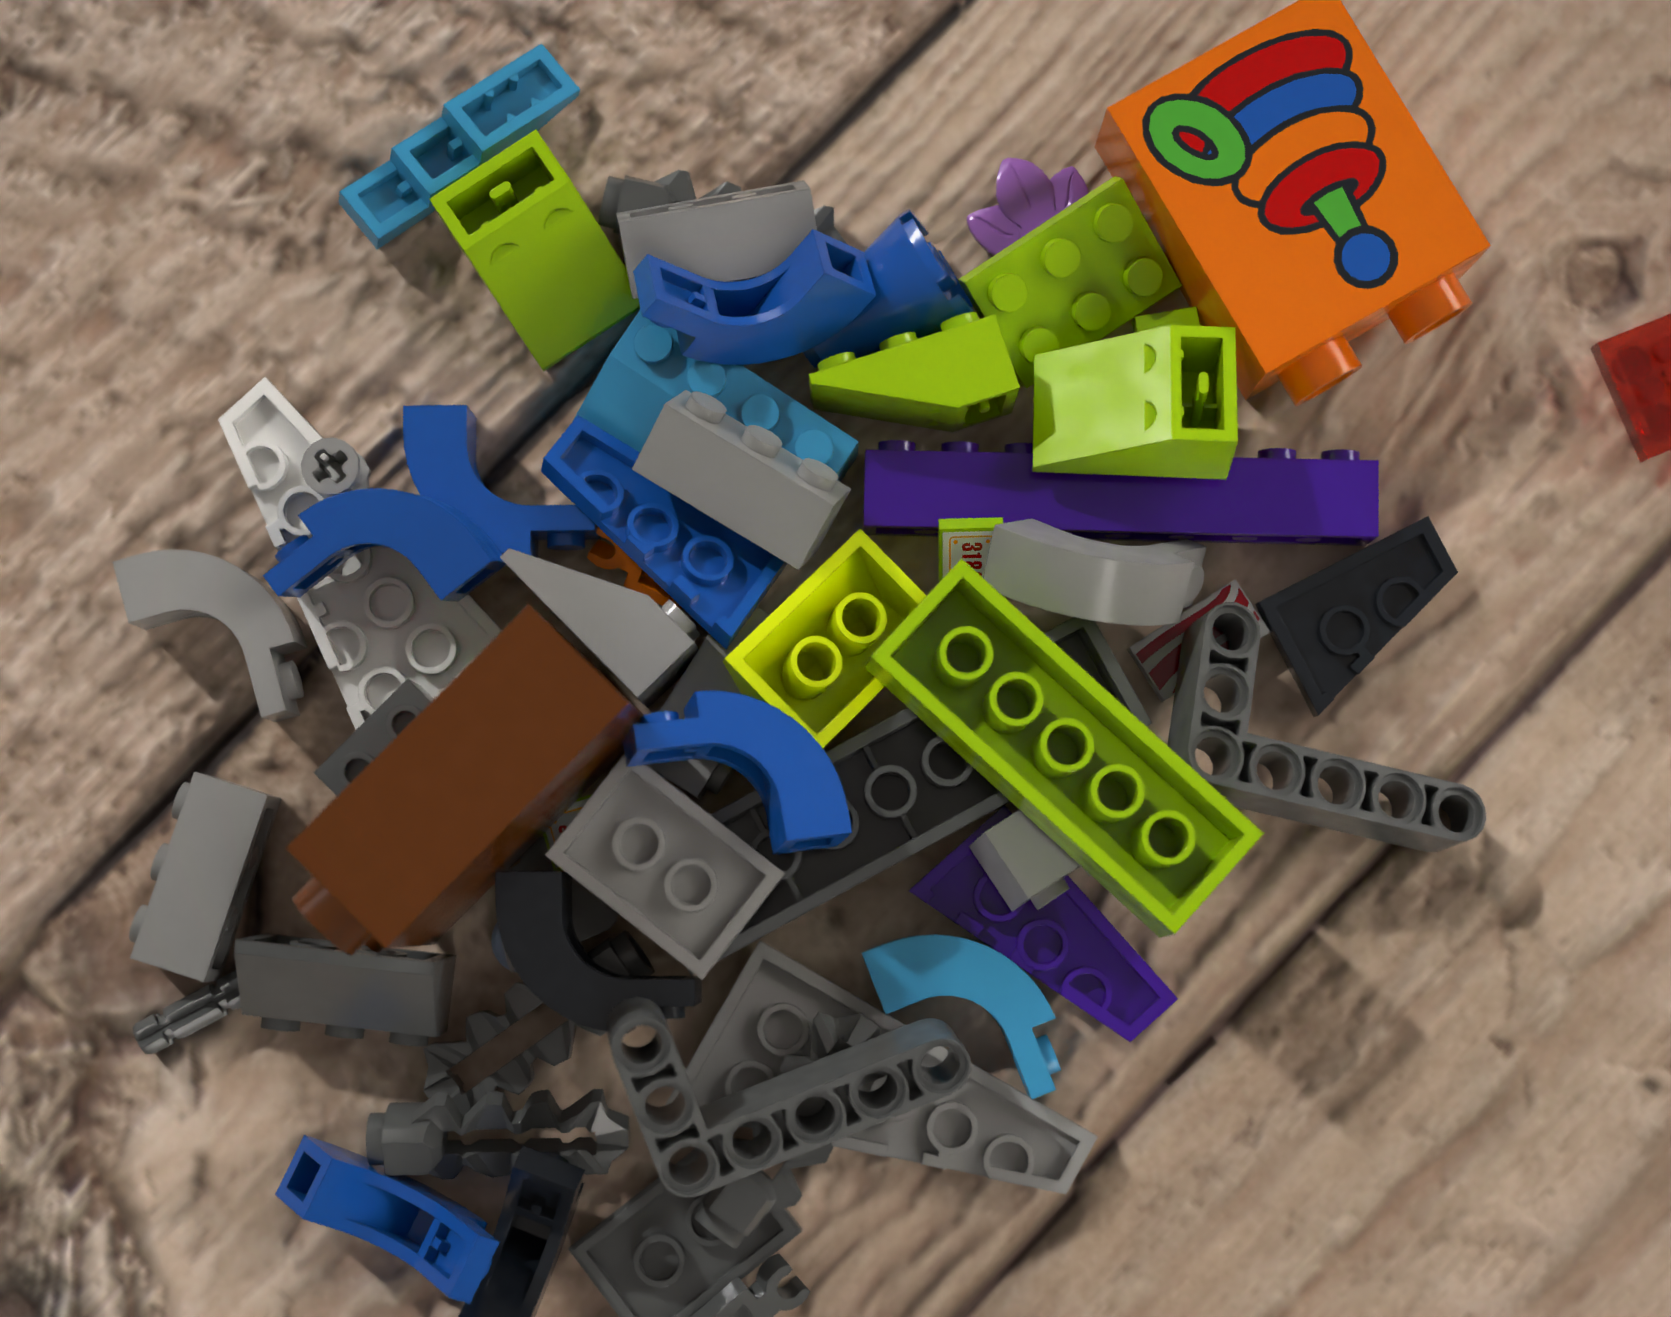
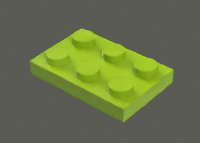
M1116 176L958 279L980 319L993 314L996 315L1018 383L1026 389L1033 385L1034 355L1099 341L1182 286L1124 179Z

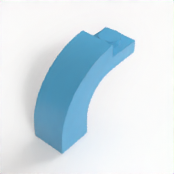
M939 934L903 937L861 952L885 1015L936 996H956L973 1001L986 1009L1000 1026L1027 1095L1034 1099L1056 1090L1051 1078V1074L1061 1071L1056 1054L1047 1034L1035 1038L1032 1030L1033 1027L1056 1019L1039 987L1016 963L986 945L969 939Z

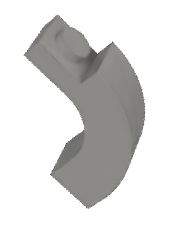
M1032 518L994 525L983 578L1001 595L1050 612L1112 624L1136 626L1170 625L1180 622L1183 608L1192 606L1193 600L1201 590L1204 581L1202 564L1207 546L1186 538L1148 546L1110 544L1083 538Z
M189 550L151 551L113 561L128 623L149 630L195 617H207L221 621L233 632L242 647L261 718L279 722L300 715L296 699L304 696L301 677L294 661L286 662L284 655L307 649L308 646L303 632L288 606L265 583L221 558Z

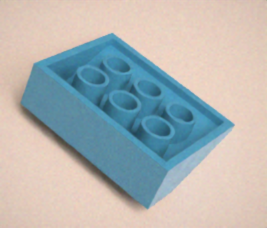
M641 309L609 354L575 418L578 415L638 452H641L664 404L685 390L690 393L696 391L708 394L719 400L726 407L727 411L725 414L745 426L757 425L771 431L782 441V448L802 460L811 458L826 464L838 475L837 481L839 482L842 481L858 457L859 441L742 365L708 363L681 355L677 331L673 328H662L654 324L648 318L642 316Z

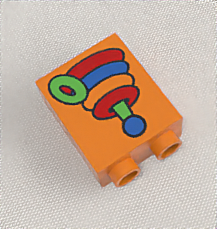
M1298 0L1107 107L1096 140L1095 149L1111 176L1124 179L1182 285L1179 287L1181 293L1190 307L1197 306L1200 325L1235 327L1237 386L1245 400L1280 381L1295 406L1304 404L1333 388L1362 368L1361 362L1349 344V341L1390 319L1404 344H1408L1450 321L1472 305V301L1458 279L1469 270L1491 245L1341 0Z

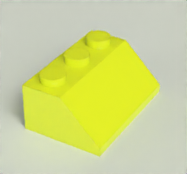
M860 528L722 662L742 695L764 701L780 709L802 725L820 746L824 748L885 687L865 667L871 655L922 602L926 595Z

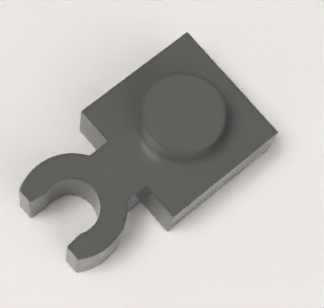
M776 1254L768 1258L761 1265L757 1273L756 1282L749 1288L737 1276L691 1317H773L780 1310L787 1311L800 1306L807 1299L810 1291L797 1276L792 1278L785 1286L778 1288L779 1282L793 1269L780 1254Z

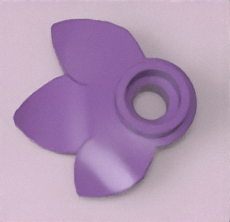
M1006 158L1001 162L996 180V198L999 205L971 213L967 216V225L975 240L986 252L994 256L1087 195L1089 191L1084 179L1073 166L1061 170L1049 180L1043 170L1032 162L1018 158Z

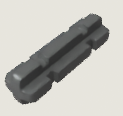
M236 970L219 978L217 986L208 984L163 1008V1015L159 1013L152 1014L135 1023L133 1033L145 1054L157 1053L174 1044V1037L178 1040L180 1038L183 1039L228 1015L229 1008L232 1010L241 1008Z

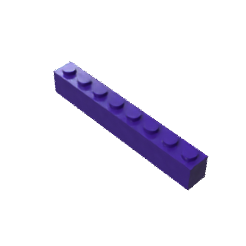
M885 440L878 442V450H865L863 531L866 535L938 537V519L1003 517L1004 523L1033 518L1065 532L1091 540L1169 542L1186 538L1194 542L1366 546L1379 537V460H1360V452L1356 450H1327L1321 452V459H1296V450L1262 449L1258 451V458L1233 457L1227 480L1032 472L1033 443L1006 444L1004 452H979V444L952 441L942 443L941 451H916L915 442Z

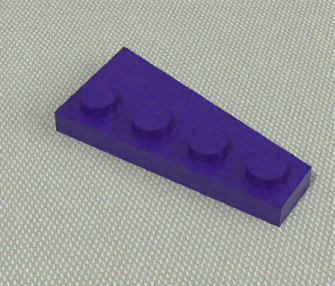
M1005 805L908 890L1129 1042L1134 1040L1178 1000L1176 995L1068 875L1063 879L1070 889L1039 910L1029 900L1014 911H1011L969 848L985 831L1012 815V812Z

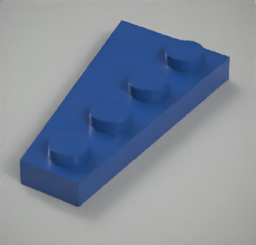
M578 415L543 458L541 472L727 650L788 563L632 470L640 452Z

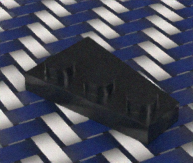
M1429 516L1265 598L1256 603L1255 606L1270 630V635L1313 717H1316L1324 711L1334 700V697L1356 675H1359L1375 658L1374 656L1443 589L1458 571Z

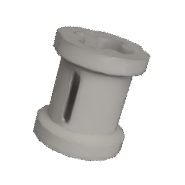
M334 437L323 438L311 444L305 451L301 462L302 476L306 484L324 499L342 492L369 488L371 471L366 460L344 440ZM334 461L342 465L341 468L346 475L339 483L331 479V473L327 469Z

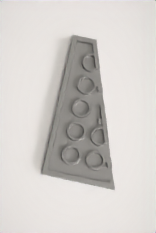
M760 940L685 1070L699 1106H703L779 1076L781 1063L786 1054L810 1057L813 1019L818 1012L835 1018L861 1013L879 1026L880 1035L905 1026V1024L888 1014L885 1015V1012ZM839 1038L827 1056L851 1046ZM939 1046L929 1050L923 1057L921 1066H937L947 1057L949 1049ZM971 1063L972 1068L969 1079L961 1089L952 1095L831 1142L834 1147L921 1163V1165L941 1169L947 1168L985 1176L989 1179L1067 1194L1098 1136ZM887 1076L860 1086L859 1090L866 1092L874 1091L883 1085ZM674 1088L665 1106L673 1102L678 1096L679 1091ZM819 1096L808 1097L797 1107L796 1114L802 1116L814 1115L822 1109L826 1098ZM752 1121L746 1122L739 1127L752 1128Z

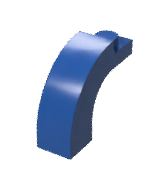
M814 229L810 231L792 254L778 267L749 280L735 282L710 280L649 254L643 258L633 271L642 316L662 328L675 329L681 355L714 364H760L807 351L825 342L849 325L876 296L864 252Z
M467 405L403 406L404 451L412 480L419 494L442 501L468 516L483 529L502 554L510 548L538 558V540H547V548L552 550L585 549V540L601 539L596 534L598 526L576 505H520L505 501L491 493L483 484L476 461V417Z
M368 488L342 492L328 497L298 515L313 536L309 538L307 535H302L286 544L275 555L279 563L265 573L263 577L277 596L300 598L355 554L369 548L386 546L398 551L409 559L441 601L459 602L503 568L506 563L500 558L502 555L500 550L483 529L456 508L428 496L393 489Z
M695 691L684 707L685 719H679V713L676 711H660L646 714L639 718V724L632 725L623 740L627 767L705 759L723 763L741 773L756 789L764 805L773 855L837 847L852 833L844 790L828 755L815 738L795 719L764 701L733 692Z
M307 1135L303 1136L275 1193L281 1201L303 1220L345 1232L386 1250L416 1269L447 1297L468 1304L471 1303L481 1280L487 1275L492 1257L499 1244L498 1240L485 1231L487 1222L442 1193L406 1175L386 1176L384 1165L370 1166L365 1156Z

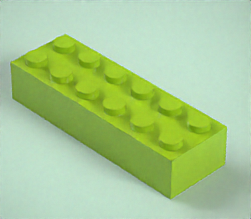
M963 559L949 571L871 655L865 667L867 671L1159 938L1176 934L1264 834Z

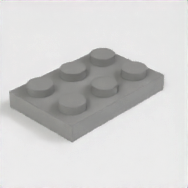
M625 754L545 854L546 857L701 979L705 978L785 875L783 871L648 765L627 767Z

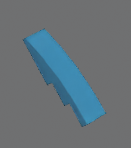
M541 43L443 104L442 116L392 147L389 161L339 191L338 203L378 250L435 211L429 198L535 129L539 131L579 96L580 88Z

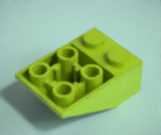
M536 129L429 198L442 222L543 372L640 309L639 299L632 298L625 265L572 181Z
M968 312L954 316L940 324L942 331L917 339L915 332L895 335L879 344V352L857 359L854 352L833 355L817 364L819 371L808 374L810 400L814 410L947 432H955L1011 414L1020 386L996 315L993 314L979 319L977 312Z
M1167 325L1034 355L1032 472L1227 480L1238 444L1235 327Z

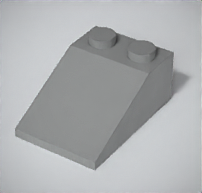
M510 548L500 556L512 571L647 708L684 674L699 650L694 642L701 635L696 629V625L670 599L660 608L649 595Z

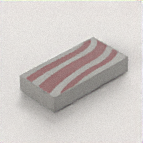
M1236 579L1183 612L1179 623L1163 625L1127 649L1161 702L1175 694L1182 639L1186 629L1215 606L1225 602H1237L1244 605L1257 618L1260 625V639L1270 633V630ZM1212 627L1215 641L1221 647L1229 650L1227 636L1220 629Z

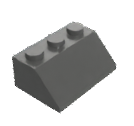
M271 933L236 939L234 957L242 1015L262 1017L261 1028L277 1031H300L301 1022L326 1024L325 1035L347 1039H363L365 1029L390 1032V1043L406 1046H428L429 1036L438 1037L447 1032L456 955L401 948H384L380 953H376L363 945L353 956H350L338 949L329 940Z

